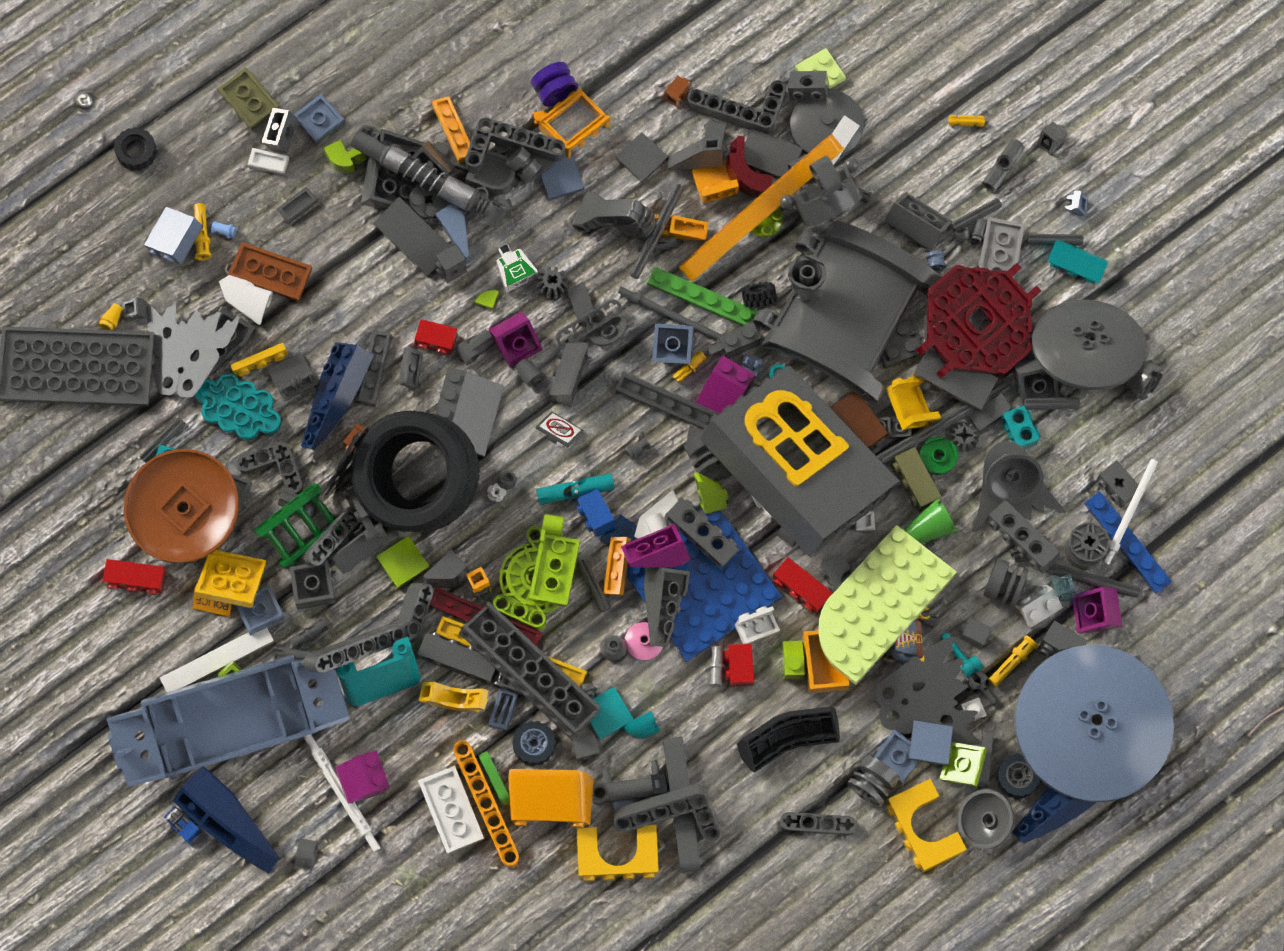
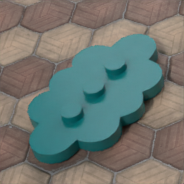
M224 374L216 382L206 379L195 394L197 401L203 404L201 413L204 420L209 424H219L220 429L224 433L236 432L239 438L249 441L255 439L260 432L272 435L281 428V417L273 410L274 399L268 391L257 390L256 386L250 381L239 382L236 376Z

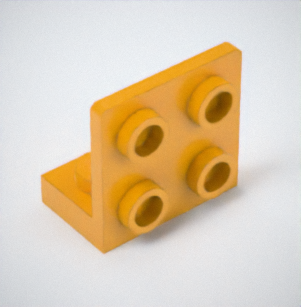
M725 160L723 167L692 169V175L702 204L738 194L739 185L737 179H730L726 170Z

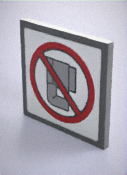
M552 411L536 426L537 430L550 437L549 441L557 444L558 441L566 447H569L584 431Z

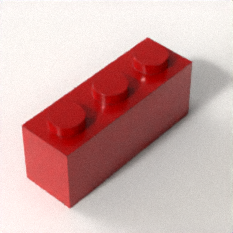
M789 557L779 566L772 577L777 587L780 589L785 588L792 599L795 601L800 600L807 611L810 613L814 612L817 615L823 609L828 598L833 594L832 591Z
M106 559L102 582L111 590L124 588L132 593H137L139 590L145 591L148 595L163 594L167 571L164 566Z

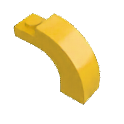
M422 682L419 702L443 709L479 712V710H485L489 690L483 688L459 689L437 682Z

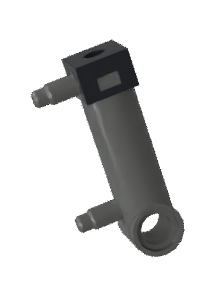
M652 760L651 777L611 782L609 768L604 767L602 769L604 784L596 783L593 785L592 803L601 806L610 802L650 796L655 797L667 793L665 774L660 773L657 760ZM602 790L605 795L603 798L598 799L594 796V792Z

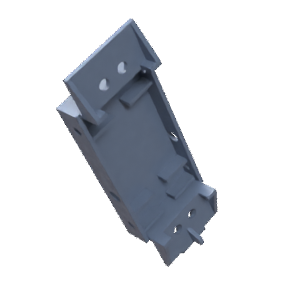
M293 654L143 699L141 701L142 708L107 718L111 732L108 734V739L119 772L123 771L127 787L185 773L317 733V731L348 721L350 717L335 669L325 673L307 671L304 668V659L296 661ZM310 679L317 681L315 688L308 687L307 683ZM315 698L322 699L323 704L320 707L314 706L313 701ZM137 731L144 733L142 740L135 738L134 735ZM148 750L150 757L143 759L140 756L141 751Z

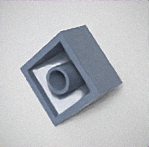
M655 324L652 362L691 364L694 327Z

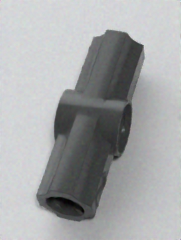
M1011 139L1001 155L997 157L995 164L982 182V185L987 190L996 192L1006 175L1010 173L1011 168L1025 149L1021 141ZM1005 163L1008 167L1003 168L999 164Z

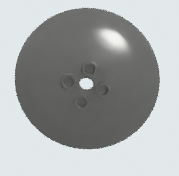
M1094 300L1069 301L1051 308L1038 320L1032 336L1033 353L1042 369L1052 378L1065 385L1085 390L1109 389L1129 381L1141 369L1147 351L1145 335L1139 324L1129 314L1111 304ZM1086 337H1093L1095 340L1091 341L1086 339Z

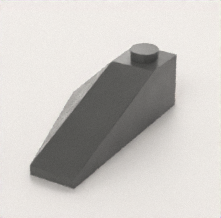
M221 306L218 312H221L216 331L221 329L227 320L232 322L237 315ZM241 317L239 318L237 328L228 345L224 348H217L219 360L210 374L246 344L255 329L253 325ZM199 350L195 351L191 361L198 360Z
M646 567L644 591L650 645L668 646L675 627V616L677 613H680L681 607L679 605L682 597H686L688 591L690 571Z

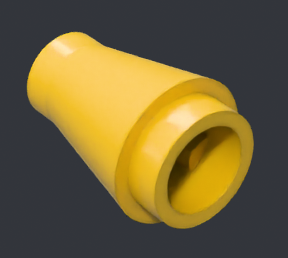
M113 303L111 308L99 319V327L103 330H115L123 308Z

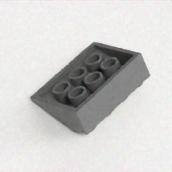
M385 129L379 130L380 135L377 139L387 145L392 144L406 153L408 152L411 157L425 144V142ZM369 157L361 204L386 210L400 197L410 207L409 195L419 183L416 181L411 182L412 179L407 176L403 178L401 173L396 174L391 170L389 171V169L381 166L377 160Z
M451 367L447 369L435 414L445 417L458 425L467 434V437L470 438L477 456L484 458L486 456L504 386L464 370Z

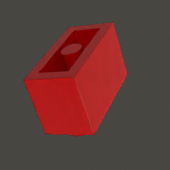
M420 319L414 339L415 346L424 351L434 350L437 354L443 356L447 354L452 355L458 330L454 327Z
M752 643L728 645V651H724V660L729 664V670H725L726 681H730V687L753 686Z

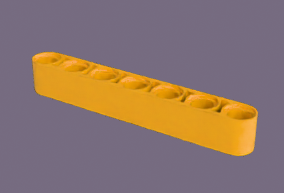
M464 740L458 741L454 745L453 750L502 864L507 868H514L519 863L517 849L470 744ZM460 747H466L468 749V752L465 755H460L457 753ZM467 765H474L476 770L473 773L466 772L465 768ZM476 782H481L484 784L482 790L476 791L473 789V785ZM482 801H491V807L487 809L482 808ZM492 818L500 820V823L495 827L489 825V821ZM502 835L508 838V841L503 845L497 843V838ZM507 854H514L516 856L515 861L512 863L506 862L505 856Z

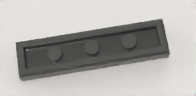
M376 330L372 332L368 352L374 356L360 385L357 403L377 405L392 337L391 333Z

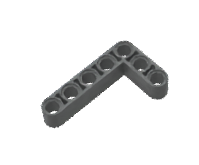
M775 80L771 83L761 110L699 89H693L688 93L687 105L694 112L748 130L752 128L762 133L770 134L774 129L785 99L786 84L781 80ZM780 89L782 92L775 93L773 90ZM698 98L700 101L693 102L692 99ZM710 104H715V105H717L718 107H716V108H711V107H709V105H710ZM773 105L776 108L772 110L769 109L768 106ZM733 110L735 111V113L729 114L726 111ZM748 115L751 116L752 119L746 120L744 117ZM767 121L770 125L764 126L762 122Z
M484 117L476 125L466 154L465 165L469 172L478 173L482 169L491 142L515 150L523 146L531 155L554 162H559L565 157V144L559 139ZM487 126L490 130L483 131L481 128ZM506 132L508 135L502 137L499 133ZM519 137H523L526 140L524 142H519L516 139ZM477 143L484 144L482 148H478L475 145ZM542 143L544 146L538 148L534 144ZM554 148H559L561 152L554 153L552 150ZM471 160L478 161V163L475 165L470 164L469 162Z
M694 784L619 807L614 812V828L622 833L693 812L704 840L714 842L720 836L718 818L707 790L701 784Z

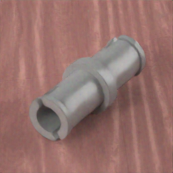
M720 646L712 647V662L709 664V669H711L710 686L722 687V672L725 669V665L723 664L724 647Z

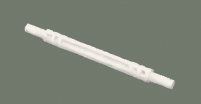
M311 734L303 736L312 750V756L361 836L365 837L373 852H377L381 848L371 833L372 829L356 803H347L338 775L323 749L318 747Z

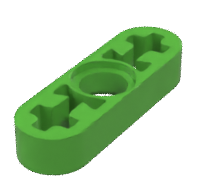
M486 751L478 755L502 806L509 804L510 796L488 752Z

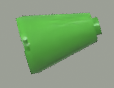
M940 498L935 500L904 528V531L919 543L958 532L956 527L952 529L955 525L944 505L941 504L939 506L942 502Z

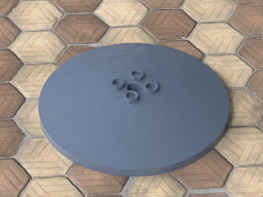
M1082 645L1054 654L1041 663L1030 675L1017 701L1015 732L1025 761L1036 776L1047 786L1072 799L1085 802H1108L1135 793L1150 782L1159 772L1167 759L1172 745L1174 720L1171 704L1163 685L1145 664L1132 655L1112 647ZM1092 716H1100L1102 724L1094 725L1092 723Z

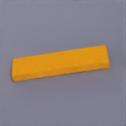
M447 96L432 101L433 109L457 162H465L470 140L450 97Z

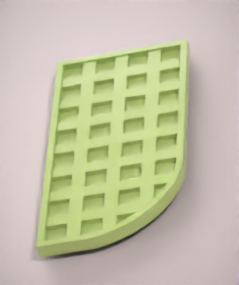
M896 525L828 598L823 606L819 618V641L829 663L856 685L956 576L957 572Z

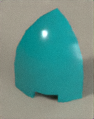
M652 711L639 716L623 728L628 735L639 739H644L660 732Z

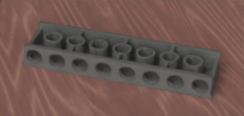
M490 602L467 624L462 626L459 634L571 740L598 715L601 707Z

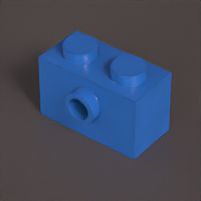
M598 489L577 498L579 506L576 509L580 517H585V526L589 533L593 532L595 538L616 528L615 519Z

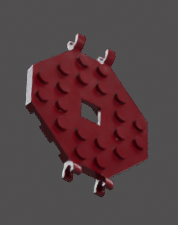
M1018 263L1013 265L1008 271H993L987 268H968L962 265H955L928 289L927 341L916 351L921 356L930 347H933L947 364L936 373L940 379L952 369L1004 375L1032 350V343H1030L1032 299L1041 290L1038 286H1035L1029 293H1026L1012 276L1022 269ZM978 308L991 322L982 331H978L968 319Z

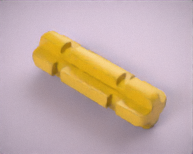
M950 115L948 124L949 126H956L958 124L959 126L974 127L976 125V127H983L985 117H974L972 115H959L957 117V115Z

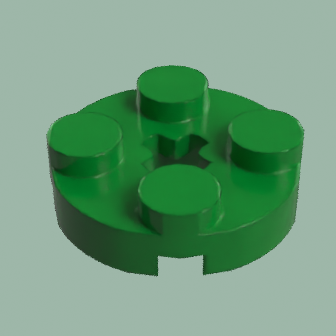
M937 436L928 439L924 443L919 456L929 474L944 475L955 467L958 451L953 442L944 439V437ZM935 452L944 455L941 460L934 458Z

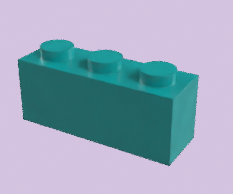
M1057 239L1047 262H1050V266L1060 270V268L1068 270V274L1074 277H1078V275L1083 276L1086 282L1095 284L1096 282L1100 283L1109 260Z

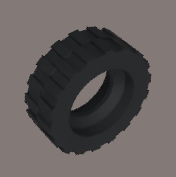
M128 128L122 131L117 136L116 142H114L116 157L119 163L126 169H131L132 171L146 169L156 158L157 148L152 135L143 128ZM132 141H140L144 144V153L139 157H131L127 154V145Z

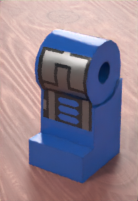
M176 806L164 816V819L188 844L201 833V830Z

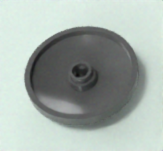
M828 89L827 100L798 101L790 117V133L794 143L803 148L802 152L808 154L833 133L845 115L859 125V128L839 158L848 155L857 147L862 138L864 118L860 107L850 96L834 89Z

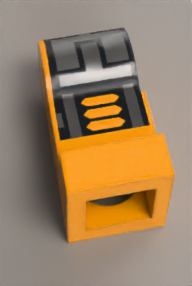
M482 567L466 574L468 583L477 600L491 594L490 582Z

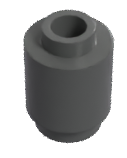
M523 359L516 365L517 374L528 387H536L541 383L543 374L532 361Z

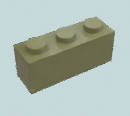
M915 447L894 457L893 470L896 474L900 475L902 479L901 485L905 491L908 490L911 496L909 499L914 508L917 507L920 512L938 498L941 499V495Z

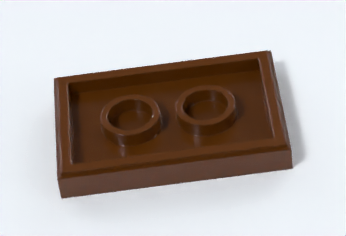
M854 391L830 407L869 449L889 435L864 399Z

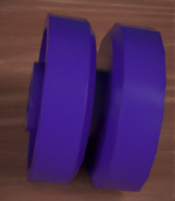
M565 62L552 63L538 71L531 79V85L535 92L539 93L538 97L545 107L563 102L571 92H576L578 89V83L570 75V69Z

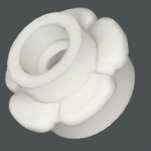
M498 483L489 486L487 489V496L491 501L500 502L506 495V490L500 488Z

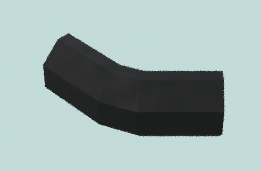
M832 706L789 711L775 716L737 743L740 757L747 767L755 773L786 751L797 747L840 742V732L836 709Z

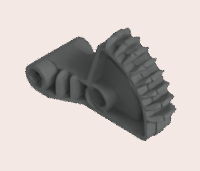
M586 192L572 226L580 232L587 233L590 227L595 229L609 224L627 235L640 240L649 237L653 231L655 215L638 200H604L596 192Z

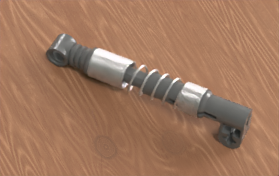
M363 125L354 135L350 147L377 160L384 168L396 174H403V178L405 176L412 179L411 182L416 181L420 183V187L428 184L430 185L429 191L432 188L439 190L437 196L442 199H446L465 211L473 212L475 210L476 214L478 212L480 216L483 214V219L491 225H501L508 210L507 206L496 200L489 202L490 199L487 198L485 200L484 196L481 198L479 191L466 185V183L464 184L451 176L445 179V172L437 175V169L428 167V163L422 164L419 159L411 158L408 152L406 153L392 144L387 145L377 140L380 132L370 125Z

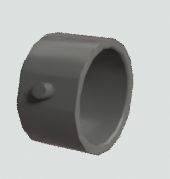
M300 839L296 852L295 868L314 869L318 841Z

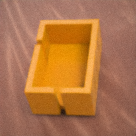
M819 630L804 632L802 638L809 694L848 690L849 679L829 663L822 651L819 641Z

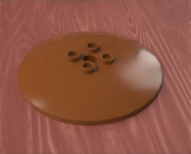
M192 449L167 451L147 461L133 476L124 499L125 523L135 543L152 557L170 563L193 562L212 554L224 544L232 533L239 513V493L230 472L216 458L207 453ZM187 503L188 510L184 513L179 512V506Z

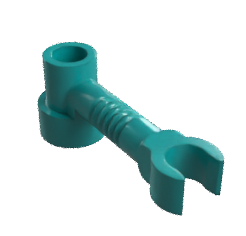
M946 631L941 635L940 638L944 640L950 638L951 636ZM955 642L951 645L954 649L952 651L958 659L963 658V667L960 669L967 678L974 672H979L984 668L977 656L974 655L967 659Z

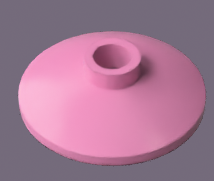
M647 622L633 625L625 636L627 651L637 660H651L658 656L663 648L650 645ZM647 637L648 641L646 643L641 642V638Z

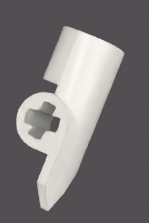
M231 275L220 280L219 283L225 301L256 324L261 325L265 308L269 307L273 292L256 287L247 280Z
M673 490L640 516L634 538L639 539L671 525L664 517L678 502Z

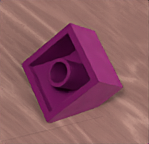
M522 311L489 329L497 348L510 368L517 365L521 360L527 359L543 350L530 320Z
M1100 587L1072 596L1078 634L1108 631L1122 627L1117 589Z
M377 750L359 755L335 767L348 804L384 794L390 787Z

